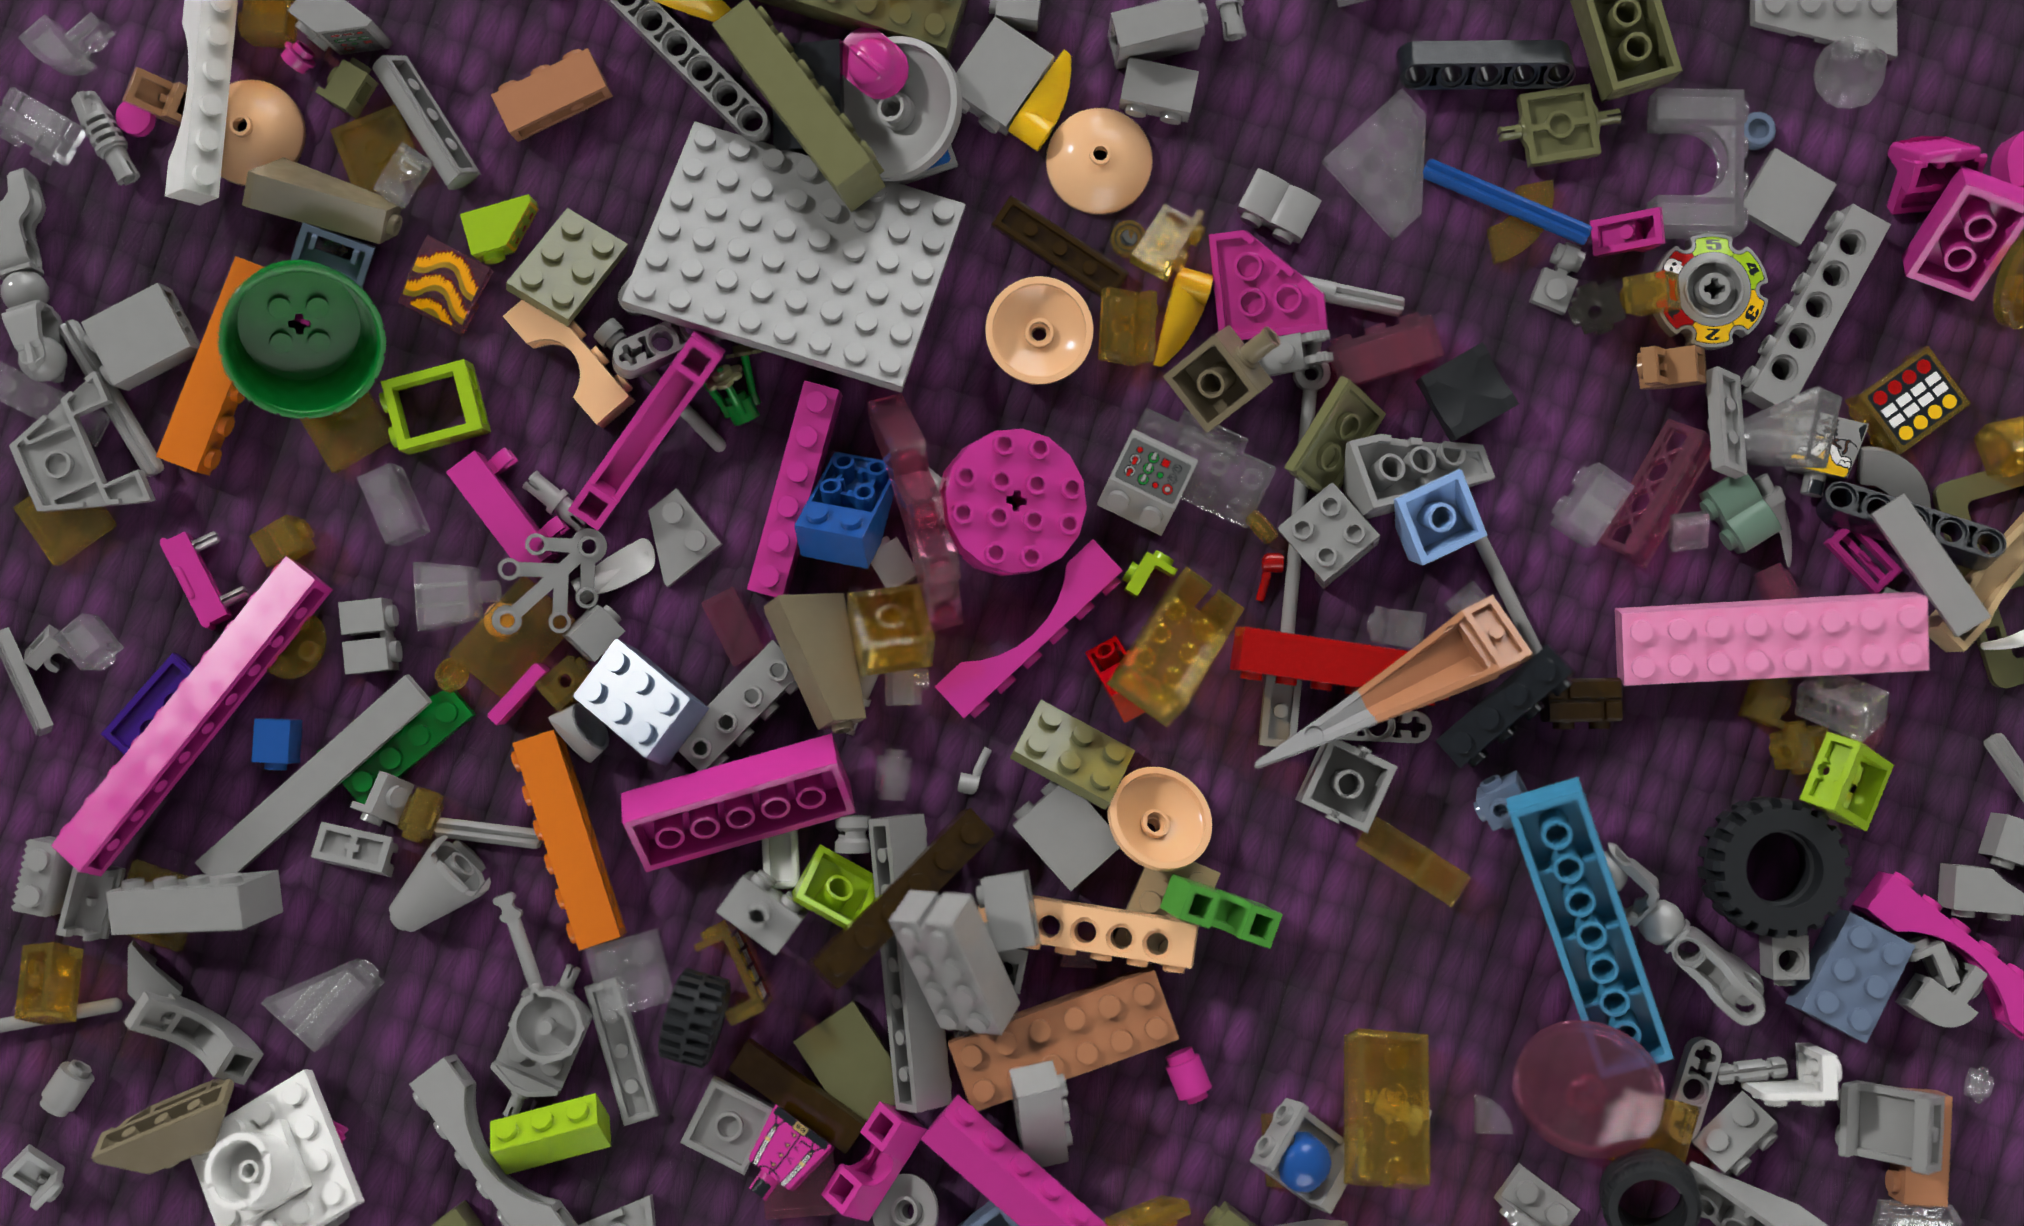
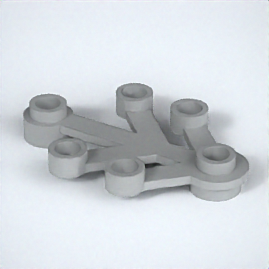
M581 529L572 538L544 537L539 533H533L526 538V550L532 555H541L545 551L569 553L559 563L517 562L513 558H505L499 562L498 573L503 579L513 580L517 576L543 578L512 606L502 605L493 612L492 624L496 631L504 635L515 633L522 624L521 617L553 589L552 614L549 616L548 624L556 633L566 632L571 626V619L567 614L569 573L579 564L580 589L576 592L575 600L579 606L586 609L596 605L598 594L594 590L595 563L604 557L607 543L604 536L595 529ZM534 537H539L543 541V548L539 551H533L529 546L530 540ZM590 539L594 541L595 550L592 553H585L582 550V543L585 540ZM506 562H512L516 566V572L511 576H507L502 572V566ZM583 591L592 592L593 600L591 603L583 604L580 601V594ZM509 613L513 615V625L504 627L500 624V617L503 614ZM558 615L564 616L567 621L566 625L560 629L553 626V619Z

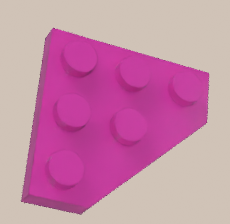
M1247 230L1208 235L1219 331L1230 325L1241 340L1252 339L1266 326L1274 330L1278 336L1328 330L1325 293Z

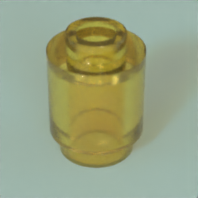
M416 787L414 794H409L397 825L403 831L401 836L417 843H422L424 838L432 839L437 822L444 809L442 804L444 796L426 788Z

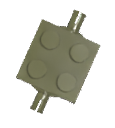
M1590 84L1520 94L1516 98L1519 112L1518 125L1498 127L1497 134L1500 135L1498 137L1499 142L1514 139L1521 140L1525 148L1528 168L1598 157L1602 153L1599 140L1601 126L1620 124L1621 115L1619 114L1621 111L1619 108L1599 112L1592 99Z

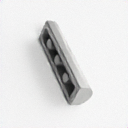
M382 55L374 63L373 70L449 190H456L471 183L480 175V172L408 57Z

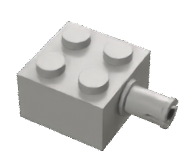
M751 869L740 878L716 912L776 956L809 911L803 908L804 906L793 901L791 891L785 894L779 889L774 888L777 881L761 869L757 873Z

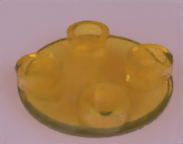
M314 614L309 616L281 655L278 654L276 656L277 660L272 666L267 668L270 674L282 679H295L306 675L317 666L323 657L327 643L325 627Z

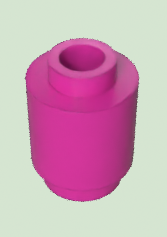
M1191 1046L1179 1049L1165 1057L1168 1063L1165 1068L1180 1101L1187 1100L1188 1104H1194L1208 1097L1207 1091L1212 1088L1200 1055L1194 1053Z

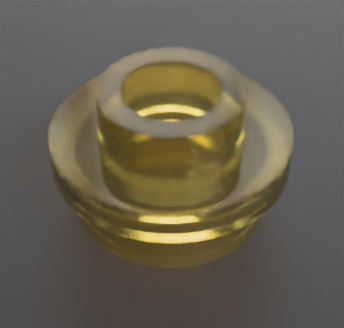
M454 657L445 659L435 671V679L438 681V686L445 692H454L461 689L469 679L470 666L463 659H456Z

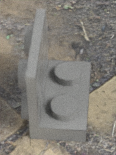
M1330 483L1278 527L1281 535L1315 572L1314 579L1323 589L1377 546L1380 538L1378 532L1333 483Z
M1520 1163L1516 1165L1493 1197L1502 1206L1499 1213L1507 1218V1221L1512 1226H1569L1581 1210Z

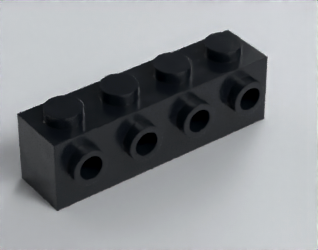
M1547 644L1442 734L1436 742L1459 768L1466 767L1468 764L1472 768L1476 767L1489 756L1486 749L1495 741L1501 745L1517 732L1514 727L1516 723L1524 717L1529 721L1545 708L1542 704L1543 700L1552 693L1558 697L1574 683L1570 677L1576 671L1552 645Z

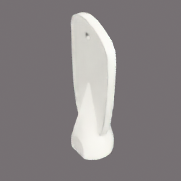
M641 538L596 565L594 590L597 594L618 589L648 574L655 565V552L652 544L647 539ZM580 577L571 581L576 592L580 589ZM583 591L580 594L582 603L586 604L593 599L591 591Z

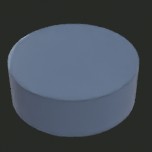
M1763 112L1750 113L1739 122L1736 129L1739 143L1749 150H1759L1765 147L1774 139L1776 134V126L1773 119Z

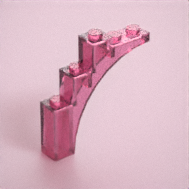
M902 393L867 401L871 430L887 468L907 534L927 629L931 633L964 624L958 579H961L958 550L945 525L942 495L929 471L926 441Z

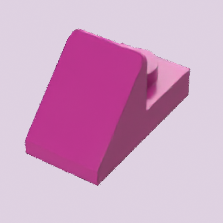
M1662 207L1590 221L1593 256L1595 257L1629 251L1643 253L1666 243Z

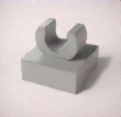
M49 624L25 650L24 663L36 671L44 663V666L49 671L57 673L60 665L51 659L52 655L60 653L70 659L72 657V649L67 644L61 643L62 632Z

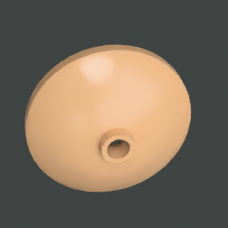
M242 80L230 84L221 177L232 183L246 186L249 170L281 158L298 162L305 144V122L295 101L282 89L260 80ZM246 121V129L244 131L239 132V124L241 122Z
M1106 108L1087 109L1067 118L1054 132L1047 149V174L1057 195L1070 207L1088 214H1111L1131 205L1144 191L1152 170V151L1143 130L1127 115ZM1097 150H1103L1107 157L1104 160H1097L1093 154Z
M1028 277L1009 285L994 300L986 320V341L994 361L1009 376L1028 384H1051L1070 376L1086 359L1093 340V320L1088 305L1082 296L1070 285L1050 277ZM1037 329H1042L1046 333V337L1041 341L1035 340L1032 336V333Z
M1145 767L1129 773L1121 780L1108 806V823L1116 843L1133 861L1149 869L1175 871L1185 868L1203 854L1211 839L1212 817L1203 794L1188 778L1167 768ZM1147 823L1152 824L1155 827L1156 832L1150 830L1147 826Z

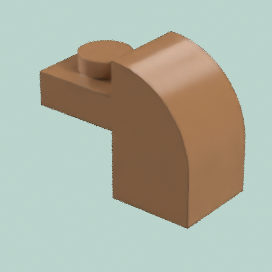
M135 67L122 101L151 113L158 119L180 127L185 107L187 85L181 82L172 83L144 69Z
M1690 345L1670 349L1649 346L1640 348L1641 353H1637V372L1640 389H1668L1707 384L1705 349L1700 346Z

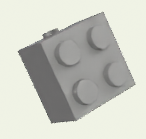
M1337 739L1319 747L1295 800L1326 814L1325 818L1338 824L1342 821L1368 833L1398 766L1372 755V750L1364 746L1358 745L1355 747Z

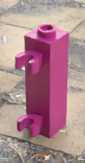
M504 447L489 461L484 454L474 450L446 471L447 475L510 558L515 559L517 562L554 563L553 561L560 556L556 551H545L541 555H532L526 550L525 540L529 535L539 533L544 537L559 538L570 528L558 516L548 521L541 529L500 477L502 472L519 462L510 449L507 450ZM534 537L530 540L529 546L531 550L539 551L543 548L541 538Z

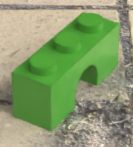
M1173 873L1160 905L1161 909L1178 919L1209 929L1212 926L1242 940L1267 948H1271L1283 915L1262 903Z

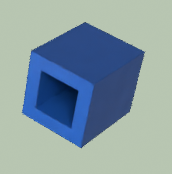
M254 719L252 762L265 763L264 769L287 770V764L300 763L303 720Z

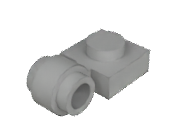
M1569 242L1565 244L1557 243L1550 257V263L1555 264V271L1547 267L1541 270L1529 303L1560 315L1565 314L1578 282L1577 279L1569 277L1567 274L1571 271L1577 273L1581 268L1586 255L1585 252L1580 251L1581 247Z

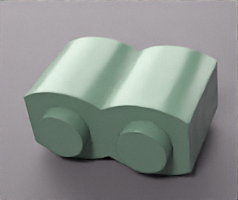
M1748 473L1737 479L1727 476L1699 493L1702 501L1700 502V508L1703 514L1709 520L1716 521L1721 530L1719 533L1720 540L1730 551L1734 550L1737 554L1747 552L1782 530L1777 517L1763 500L1760 491Z

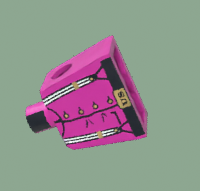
M775 1105L748 1159L762 1169L749 1189L766 1201L779 1183L787 1189L794 1191L834 1151L835 1147L778 1105Z

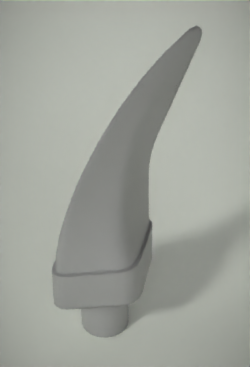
M1767 473L1756 477L1754 481L1763 500L1772 509L1782 527L1779 533L1786 564L1790 568L1792 537L1785 508L1786 497L1780 486L1773 485Z

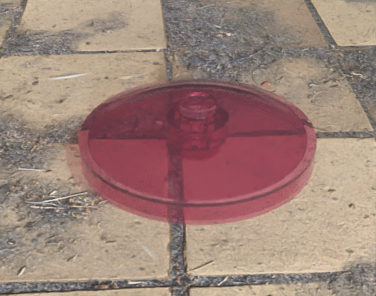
M1575 1020L1560 1022L1542 1029L1525 1044L1513 1072L1514 1098L1523 1118L1548 1143L1574 1155L1589 1158H1610L1629 1153L1639 1148L1653 1135L1662 1116L1665 1089L1656 1063L1650 1054L1629 1035L1602 1023Z

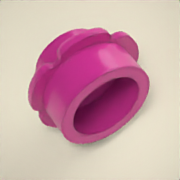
M296 41L295 44L285 42L284 46L286 49L282 52L281 57L291 68L301 74H305L309 68L313 69L316 63L313 60L315 53L301 41Z

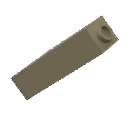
M281 158L248 171L242 205L248 208L304 222L377 244L395 237L401 229L403 218L400 216L402 203L289 159Z
M844 593L778 595L764 606V612L817 729H832L833 734L853 731L854 725L866 719Z

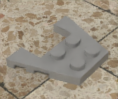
M93 371L84 378L85 382L74 392L69 391L60 399L61 403L48 415H42L9 445L38 512L150 503L156 500L146 475L142 470L137 469L110 482L106 481L80 420L81 416L114 402L100 372Z

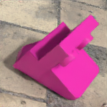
M1919 136L1892 143L1887 155L1897 169V174L1887 204L1889 211L1892 215L1931 211L1960 165L1983 173L1988 158L1987 154H1980L1981 149L1976 145L1946 136Z

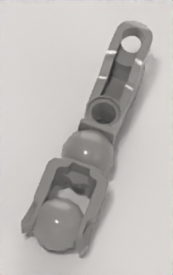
M21 168L9 172L7 175L8 192L4 199L0 201V279L3 281L0 285V297L8 307L1 317L18 352V365L23 373L30 379L38 382L53 381L54 383H60L64 381L67 367L64 339L58 331L62 320L60 315L54 311V308L47 304L50 299V288L44 278L41 277L44 275V271L42 270V259L35 234L36 227L44 216L46 205L37 178L26 168Z
M1608 842L1607 851H1604L1617 892L1621 891L1627 883L1628 875L1647 892L1644 897L1635 899L1634 905L1628 908L1623 907L1628 925L1633 927L1637 925L1639 932L1645 940L1655 945H1664L1663 951L1666 954L1671 952L1675 962L1697 981L1712 1001L1734 1021L1745 1026L1760 1021L1765 1013V1003L1762 997L1764 984L1760 975L1741 958L1724 950L1703 931L1690 926V921L1684 920L1683 913L1675 904L1667 900H1660L1658 878L1636 860L1629 858L1617 844ZM1689 941L1697 944L1699 949L1689 953L1683 951L1679 946L1683 942ZM1736 1003L1741 1006H1749L1754 1003L1755 1008L1751 1012H1742L1738 1010Z

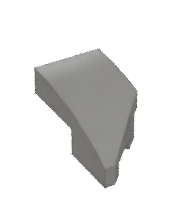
M133 940L128 946V995L136 1002L144 991L168 997L170 993L180 995L183 987L156 966L157 959Z

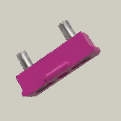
M185 531L170 539L161 538L159 544L201 626L209 630H215L216 625L232 618L233 615L229 606L249 596L247 589L241 586L222 595L200 551L220 542L218 533L212 531L195 540L192 535Z

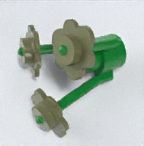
M740 343L737 346H732L733 353L725 355V358L741 356L748 395L744 389L735 392L732 386L734 381L742 377L741 365H733L731 367L727 364L721 365L711 372V376L703 384L721 408L724 417H730L734 426L745 424L758 417L760 414L756 405L761 403L756 392L749 355L763 351ZM717 388L719 390H726L728 396L725 400L716 390Z

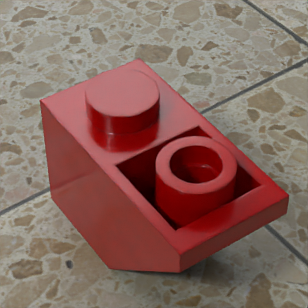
M1116 635L1085 652L1124 723L1156 707L1142 676Z

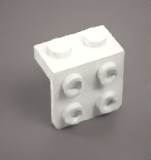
M1795 1043L1796 1079H1767L1741 1083L1742 1089L1751 1093L1753 1098L1764 1100V1104L1768 1106L1783 1107L1788 1105V1101L1801 1100V1104L1807 1106H1824L1825 1100H1838V1082L1842 1079V1067L1836 1054L1812 1043Z

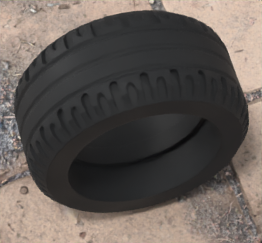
M1637 1148V1150L1626 1151L1625 1154H1620L1619 1157L1610 1162L1601 1177L1599 1198L1603 1216L1608 1226H1697L1699 1224L1702 1213V1201L1696 1180L1688 1166L1669 1152L1660 1151L1657 1148ZM1643 1180L1664 1181L1673 1185L1681 1192L1676 1206L1667 1214L1656 1218H1640L1631 1215L1619 1205V1200L1627 1188Z

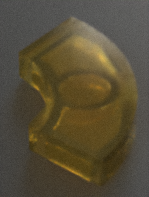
M1553 180L1517 186L1515 194L1552 209L1554 200ZM1511 215L1503 222L1489 227L1487 234L1493 264L1507 261L1522 253L1539 237L1544 229Z

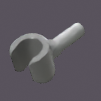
M984 747L974 766L973 774L961 772L958 792L974 794L977 791L982 770L992 750Z

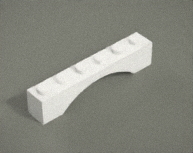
M184 0L182 25L188 47V85L180 129L168 161L165 197L196 205H202L219 198L238 0Z

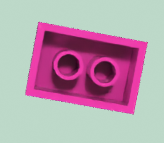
M1960 165L1901 256L1906 276L1974 301L2024 228V188Z

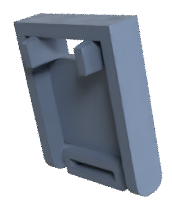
M303 222L291 260H305L323 264L343 273L363 288L376 246ZM323 237L353 248L354 251L351 259L349 260L316 248L319 238Z

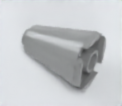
M445 835L438 837L432 842L389 906L390 920L396 928L402 931L414 932L479 898L489 890L491 884L490 877L485 881L481 873L486 868L484 863L465 843L460 840H456L453 843L445 841L448 837Z

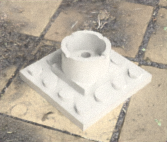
M309 1069L300 1071L224 1117L215 1146L203 1155L190 1157L216 1226H324L364 1202L314 1073Z

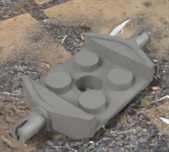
M566 964L561 980L556 984L555 988L562 989L577 997L574 994L575 990L572 988L581 969L577 966L573 968L574 965ZM529 987L523 990L522 996L530 994ZM579 999L589 1027L593 1015L588 1006ZM588 1027L585 1029L584 1036L576 1047V1051L571 1056L545 1065L517 1052V1047L514 1044L509 1028L499 1054L490 1066L493 1072L511 1090L510 1093L512 1095L503 1112L505 1117H508L510 1114L511 1116L519 1114L525 1099L529 1097L557 1096L561 1093Z

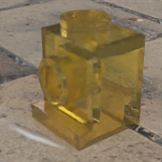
M566 656L541 680H538L534 686L557 711H561L572 706L577 701L573 695L593 668L581 656L577 659L574 656ZM565 674H568L572 679L571 685L567 688L563 687L560 682L561 677Z
M1789 678L1751 679L1738 716L1769 728L1784 729L1786 722L1780 720L1781 715L1787 712L1791 704L1792 697L1789 693L1792 685L1787 684Z

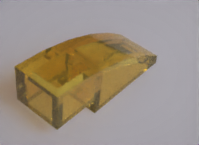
M1375 816L1368 833L1363 832L1356 843L1358 848L1451 908L1471 879L1470 875Z

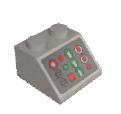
M295 0L288 9V12L298 20L294 26L323 51L330 47L339 55L388 49L393 44L370 18L346 0Z
M1133 429L1096 505L1162 536L1198 460Z

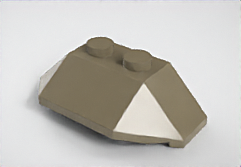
M213 1079L147 1107L127 1118L117 1128L111 1127L102 1132L92 1154V1160L98 1164L152 1174L164 1168H172L180 1161L192 1156L203 1155L209 1152L217 1142L235 1083L231 1079Z

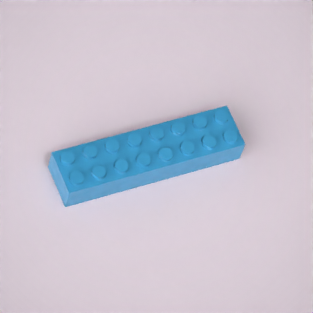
M1575 777L1506 798L1511 821L1601 1078L1674 1059L1579 778Z

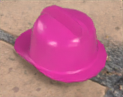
M861 27L852 31L844 39L843 75L861 92L873 99H887L897 94L904 87L909 73L907 57L883 33L876 29Z

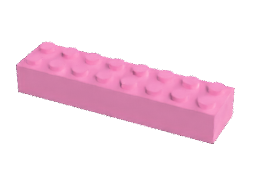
M1916 592L1615 608L1617 678L1622 680L1624 686L1929 670L1928 597Z

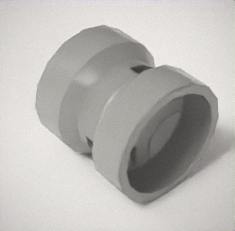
M847 815L835 819V828L840 831L838 839L835 841V853L861 854L871 852L870 840L866 834V831L869 829L868 819H871V816Z

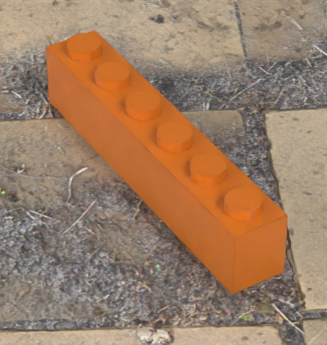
M235 256L156 455L157 458L208 476L219 465L222 457L221 446L225 437L234 428L235 418L233 416L238 403L245 399V396L233 385V380L230 381L223 368L222 356H219L218 349L219 324L225 306L234 291L251 275L264 268L263 266Z
M553 729L512 743L515 751L511 752V759L516 771L522 772L525 785L522 786L523 797L528 806H533L536 820H533L534 831L540 841H544L548 853L544 855L545 865L549 874L555 875L559 887L555 889V895L559 907L566 909L569 918L566 929L571 943H577L578 950L580 951L623 936L627 933L566 742Z

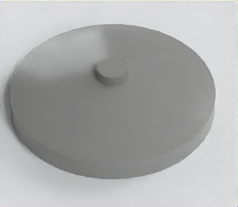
M892 36L887 38L903 51L909 64L908 79L904 87L897 94L887 99H873L861 92L843 75L844 114L856 129L855 132L862 141L865 140L876 155L877 161L884 169V172L880 174L883 181L909 179L933 166L953 142L960 125L963 107L960 82L948 60L926 42L912 37ZM870 119H871V124H870V127H869V124H868V121H867V120H870Z

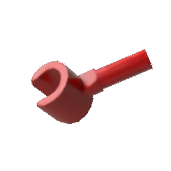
M1267 553L1262 557V579L1255 600L1264 602L1271 580V573H1283L1284 556L1281 553Z

